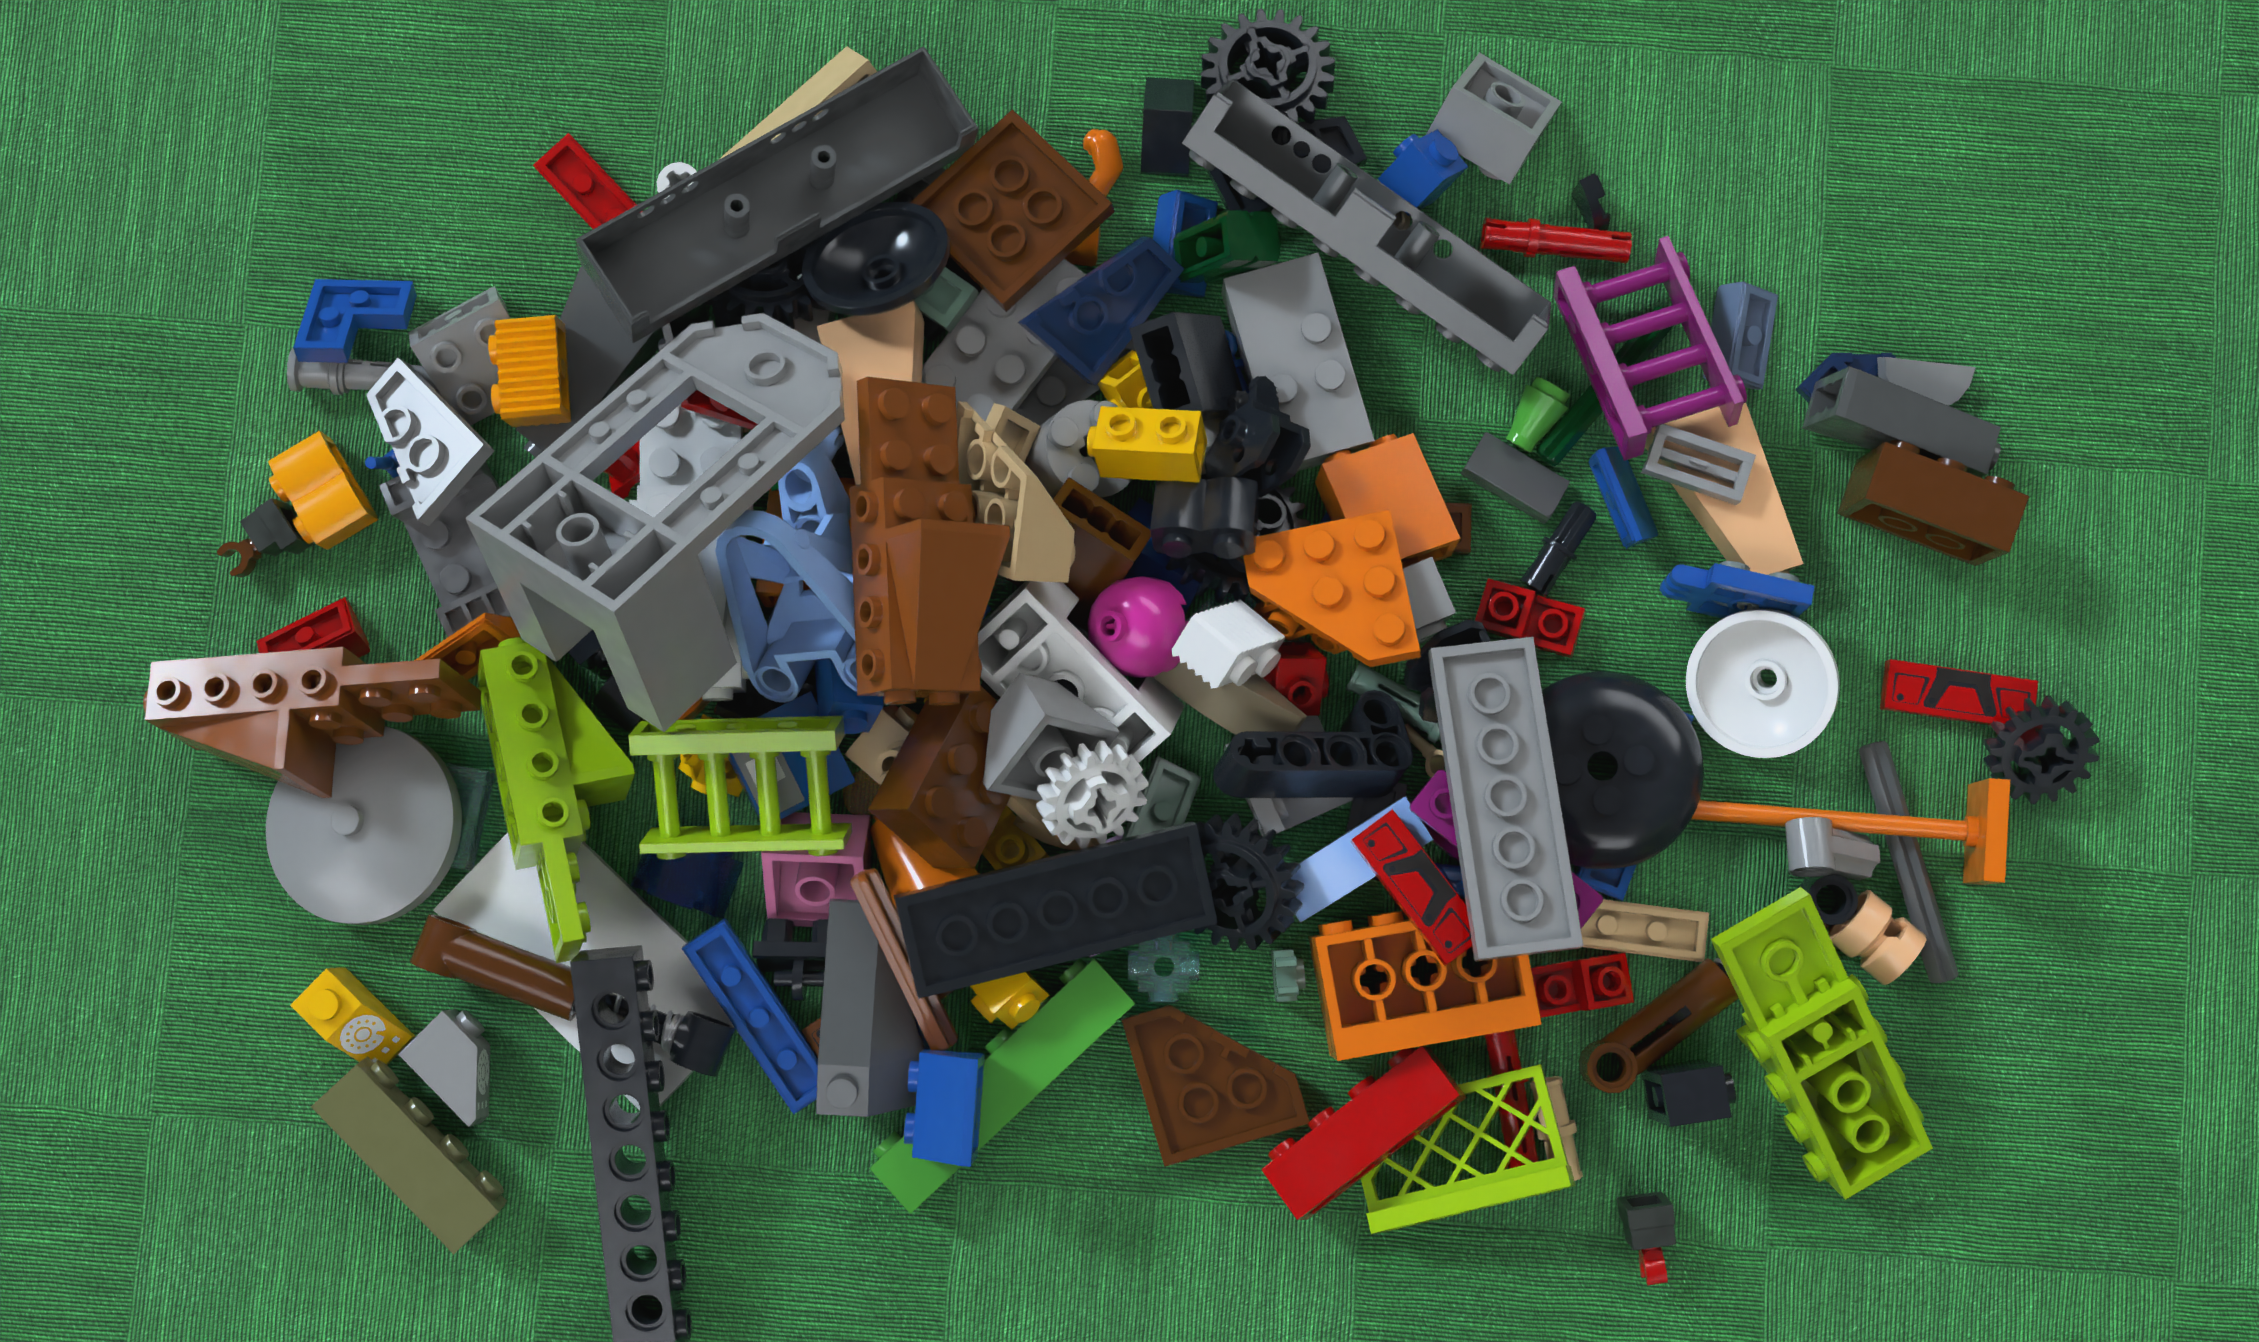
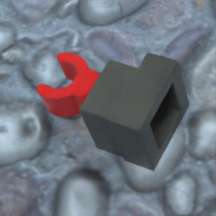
M1661 1191L1617 1197L1619 1218L1623 1222L1625 1240L1633 1250H1639L1641 1278H1646L1647 1286L1668 1283L1661 1247L1676 1245L1673 1204Z

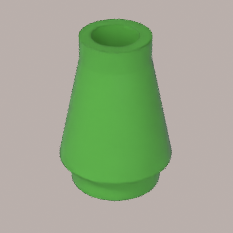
M1536 376L1531 386L1525 385L1512 427L1505 439L1518 448L1531 453L1536 444L1568 410L1565 404L1570 395L1549 381Z

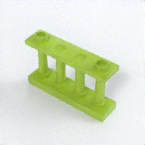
M843 716L677 720L665 732L648 721H640L628 735L630 756L647 755V759L653 761L659 827H651L639 843L640 854H657L658 858L669 860L684 857L688 853L808 850V853L813 856H828L837 853L839 849H844L852 834V823L831 822L826 758L827 755L831 754V751L837 750L845 736ZM800 751V756L806 758L811 824H781L775 757L779 756L780 752ZM729 753H749V757L755 759L760 825H730L724 758L729 756ZM678 754H698V758L704 760L710 826L680 827L674 759L678 757Z

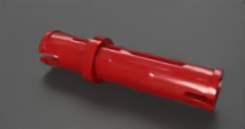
M1485 217L1481 229L1480 247L1485 250L1521 252L1524 257L1535 258L1536 254H1547L1561 257L1607 260L1626 264L1631 253L1632 234L1631 232L1541 224L1540 219L1529 218L1527 222H1515Z
M1516 1029L1483 1035L1486 1040L1492 1073L1487 1077L1522 1069L1515 1036ZM1529 1079L1514 1082L1503 1102L1529 1116L1530 1112L1524 1082L1529 1081ZM1503 1085L1494 1087L1496 1097L1501 1091ZM1499 1107L1498 1111L1504 1144L1511 1147L1525 1121ZM1531 1126L1516 1152L1535 1163L1539 1161L1533 1126ZM1513 1157L1508 1166L1510 1169L1525 1164Z

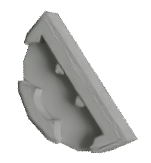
M1877 357L1879 378L1948 406L1958 401L1969 388L1976 368L1909 359Z

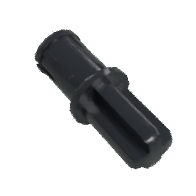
M1577 501L1574 502L1552 536L1542 539L1543 547L1520 581L1533 591H1536V593L1547 597L1568 563L1576 561L1577 556L1574 552L1595 522L1596 513L1585 504Z

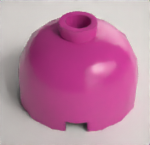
M1140 576L1117 580L1105 588L1091 606L1087 621L1088 639L1121 674L1133 678L1154 677L1161 672H1168L1175 668L1180 661L1179 656L1173 657L1172 648L1189 622L1185 621L1184 610L1181 606L1187 604L1183 595L1170 582L1156 577Z

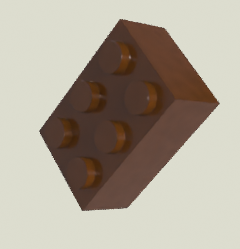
M1891 440L1890 443L1884 442L1856 460L1837 512L1838 515L1973 566H1978L2010 552L2029 499L2028 495L2015 491V484L1995 476H1986L1985 479L1967 473V466L1958 461L1948 458H1938L1935 461L1919 455L1920 449L1915 445L1900 440Z
M981 685L979 692L960 695V704L932 706L929 705L927 698L868 808L874 816L933 868H975L1011 797L1009 794L989 791L983 784L991 710L997 701Z

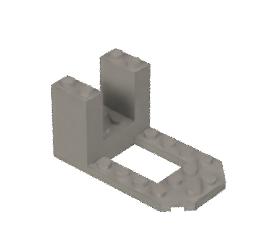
M764 313L742 316V324L715 328L713 321L691 324L465 518L522 640L557 662L593 629L627 708L663 732L675 723L737 663L698 554L845 420L842 367L838 353ZM696 390L758 424L655 517L650 516L593 481Z

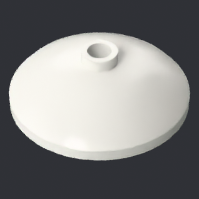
M1758 608L1731 614L1721 619L1703 634L1689 658L1686 671V691L1695 718L1704 731L1716 742L1731 751L1745 756L1773 758L1796 752L1820 735L1835 712L1839 698L1840 679L1832 651L1813 627L1789 613ZM1763 669L1772 670L1777 676L1776 684H1766L1761 678V671Z

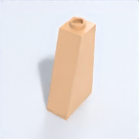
M914 300L886 313L869 316H850L817 326L821 344L838 353L842 367L845 420L841 423L856 485L861 484L857 381L869 376L922 383L925 323L923 315Z
M1743 404L1738 424L1728 427L1719 406L1665 423L1666 425L1756 455L1741 502L1737 505L1672 484L1726 561L1746 564L1750 567V571L1765 575L1775 572L1790 574L1789 571L1804 564L1747 404ZM1653 427L1651 433L1647 434L1645 444L1647 451L1653 442L1656 427ZM1665 440L1663 445L1665 448L1738 472L1740 465ZM1662 459L1658 461L1659 464L1733 489V483Z

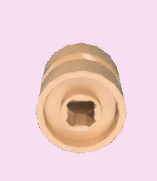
M1866 890L1858 895L1856 912L1848 921L1832 925L1828 932L1835 947L1848 957L1860 956L1861 968L1882 985H1887L1897 979L1916 959L1926 942V935L1904 917L1893 919L1892 907L1871 890Z

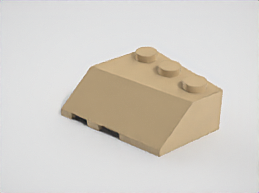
M958 401L956 413L959 483L972 485V503L975 508L974 523L1010 526V539L998 575L1015 581L1068 583L1070 567L1075 559V530L1029 467L967 402Z

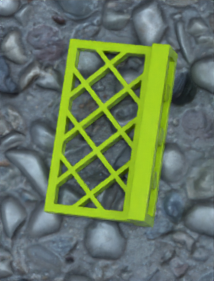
M1539 1064L1459 1084L1458 1086L1465 1095L1477 1092L1494 1102L1479 1128L1454 1114L1459 1106L1458 1104L1443 1116L1430 1140L1420 1134L1414 1138L1426 1147L1412 1171L1391 1158H1387L1361 1178L1369 1211L1366 1215L1371 1234L1392 1231L1575 1187L1574 1176L1571 1166L1568 1164L1542 1065ZM1534 1078L1539 1098L1529 1116L1503 1102L1514 1082ZM1503 1085L1497 1097L1485 1091L1486 1089ZM1499 1107L1525 1121L1511 1147L1485 1133ZM1541 1109L1546 1127L1535 1121ZM1450 1119L1475 1133L1461 1159L1436 1145ZM1531 1126L1549 1136L1554 1158L1534 1163L1516 1152ZM1481 1138L1507 1153L1494 1173L1483 1174L1467 1164ZM1432 1150L1457 1165L1447 1184L1436 1187L1418 1176ZM1513 1157L1525 1164L1506 1169ZM1385 1162L1408 1178L1397 1196L1379 1200L1374 1178ZM1463 1169L1476 1176L1457 1181ZM1414 1181L1426 1188L1408 1193Z

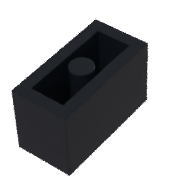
M1697 1059L1648 1067L1641 1073L1649 1119L1669 1127L1732 1117L1730 1104L1736 1102V1091L1732 1076L1729 1072L1724 1073L1723 1065Z

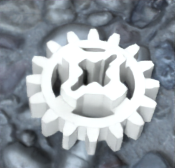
M1099 740L1094 751H1089L1085 744L1082 743L1078 746L1077 756L1071 758L1068 754L1062 753L1060 759L1063 765L1059 769L1048 767L1045 770L1051 782L1038 785L1037 791L1043 800L1036 803V808L1042 815V821L1052 836L1057 835L1066 846L1075 839L1080 848L1084 849L1088 846L1091 838H1096L1099 844H1104L1107 840V834L1112 831L1116 835L1122 836L1124 830L1121 824L1125 820L1136 822L1139 819L1133 809L1135 806H1142L1147 803V799L1141 790L1149 785L1141 773L1143 771L1142 767L1132 754L1128 755L1119 744L1110 750L1105 741Z

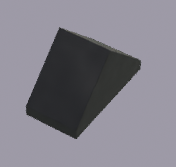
M1146 77L1140 174L1189 177L1190 149L1182 144L1192 128L1194 80Z

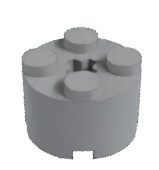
M1094 400L1077 401L1065 406L1040 425L1039 432L1028 453L1026 465L1038 477L1052 499L1068 477L1104 500L1124 489L1132 480L1100 477L1095 457H1089L1087 452V436L1090 426H1097L1101 406L1118 407L1113 402L1106 400L1101 402Z

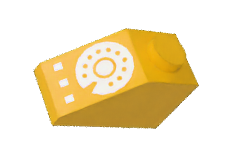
M346 967L326 968L290 1005L325 1041L358 1062L368 1056L374 1063L380 1060L388 1065L415 1037Z

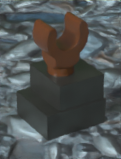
M270 498L255 508V511L239 521L250 538L244 539L239 543L227 542L217 550V555L227 558L235 552L241 554V563L230 571L231 576L239 578L248 576L254 570L256 561L262 557L263 553L276 557L283 551L298 555L314 544H307L296 530L292 520L297 516L288 503Z

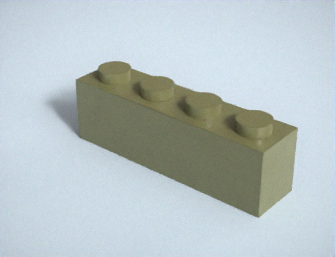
M367 1056L319 1098L311 1108L454 1255L501 1211L507 1202L502 1196L504 1189L491 1173L486 1170L480 1173L466 1159L469 1156V1152L459 1139L449 1133L444 1136L431 1122L434 1119L432 1112L422 1101L416 1097L409 1099L396 1086L399 1080L385 1063L380 1060L374 1063Z

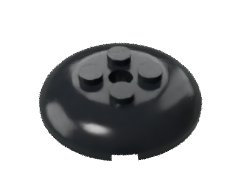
M1597 671L1576 674L1563 678L1543 689L1542 694L1570 865L1592 870L1631 867L1647 861L1664 851L1681 835L1691 821L1697 809L1703 787L1704 764L1702 750L1697 734L1686 714L1673 699L1659 688L1640 678L1617 672ZM1598 756L1611 758L1616 765L1617 772L1611 779L1599 781L1589 774L1587 768L1589 761Z

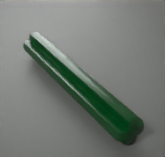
M1657 306L1653 309V311L1662 309L1663 307ZM1674 326L1627 340L1615 355L1618 364L1625 363L1628 367L1644 362ZM1592 385L1586 389L1537 448L1538 455L1550 465H1558L1603 412Z

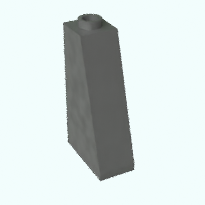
M583 266L578 271L560 317L566 328L571 422L517 427L516 431L529 440L524 449L535 457L541 454L647 363L658 350L659 340L664 337L661 327L632 343Z
M1850 366L1816 381L1802 429L1870 450L1875 449L1884 442L1890 443L1891 440L1904 441L1920 449L1919 455L1935 461L1938 458L1958 461L1967 466V473L1978 477L1987 475L1988 471L1993 469L2001 450V445L1997 442L2001 427Z

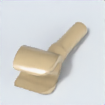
M1409 723L1405 724L1409 741L1426 758L1425 769L1427 774L1433 777L1438 770H1444L1443 750H1438L1433 744H1430Z

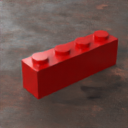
M1420 1046L1418 1049L1414 1047L1402 1049L1388 1061L1389 1066L1392 1068L1378 1080H1375L1373 1076H1369L1359 1082L1348 1092L1352 1100L1337 1111L1332 1106L1323 1110L1308 1123V1126L1311 1128L1308 1134L1297 1142L1293 1137H1290L1270 1151L1268 1156L1272 1161L1261 1170L1297 1220H1308L1467 1098L1430 1048Z

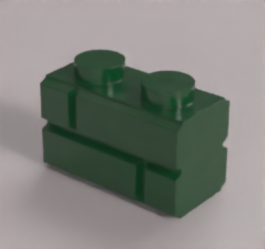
M1228 210L1217 215V217L1177 233L1173 239L1175 261L1184 268L1178 277L1181 283H1200L1203 281L1205 283H1223L1225 278L1263 268L1277 262L1280 257L1281 236L1277 227V219L1271 212L1253 211L1249 213L1248 211Z

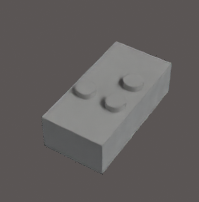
M1319 252L1223 279L1221 294L1232 332L1237 340V349L1240 359H1242L1247 383L1249 384L1257 376L1266 375L1277 387L1276 391L1278 393L1276 395L1279 398L1280 411L1290 415L1291 422L1309 429L1311 447L1298 471L1322 465L1327 457L1342 450H1351L1352 453L1369 448V445L1373 444L1375 440ZM1276 464L1272 466L1273 472L1277 469Z

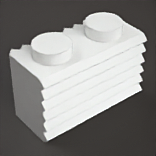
M1239 599L1233 603L1230 602L1228 605H1220L1214 609L1211 608L1209 611L1206 609L1204 612L1201 611L1199 614H1194L1173 646L1172 655L1173 657L1179 656L1180 663L1187 662L1188 669H1194L1196 676L1202 675L1203 682H1210L1211 689L1219 688L1232 682L1237 686H1241L1251 675L1258 674L1260 677H1264L1273 670L1280 660L1281 654L1278 652V649L1285 640V636Z

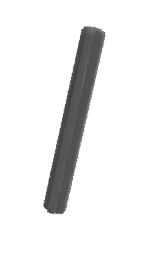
M1877 741L1860 747L1859 754L1878 814L1910 816L1888 743L1886 741ZM1885 835L1911 923L1926 935V942L1920 953L1928 979L1931 983L1938 984L1951 981L1958 977L1959 972L1917 837Z

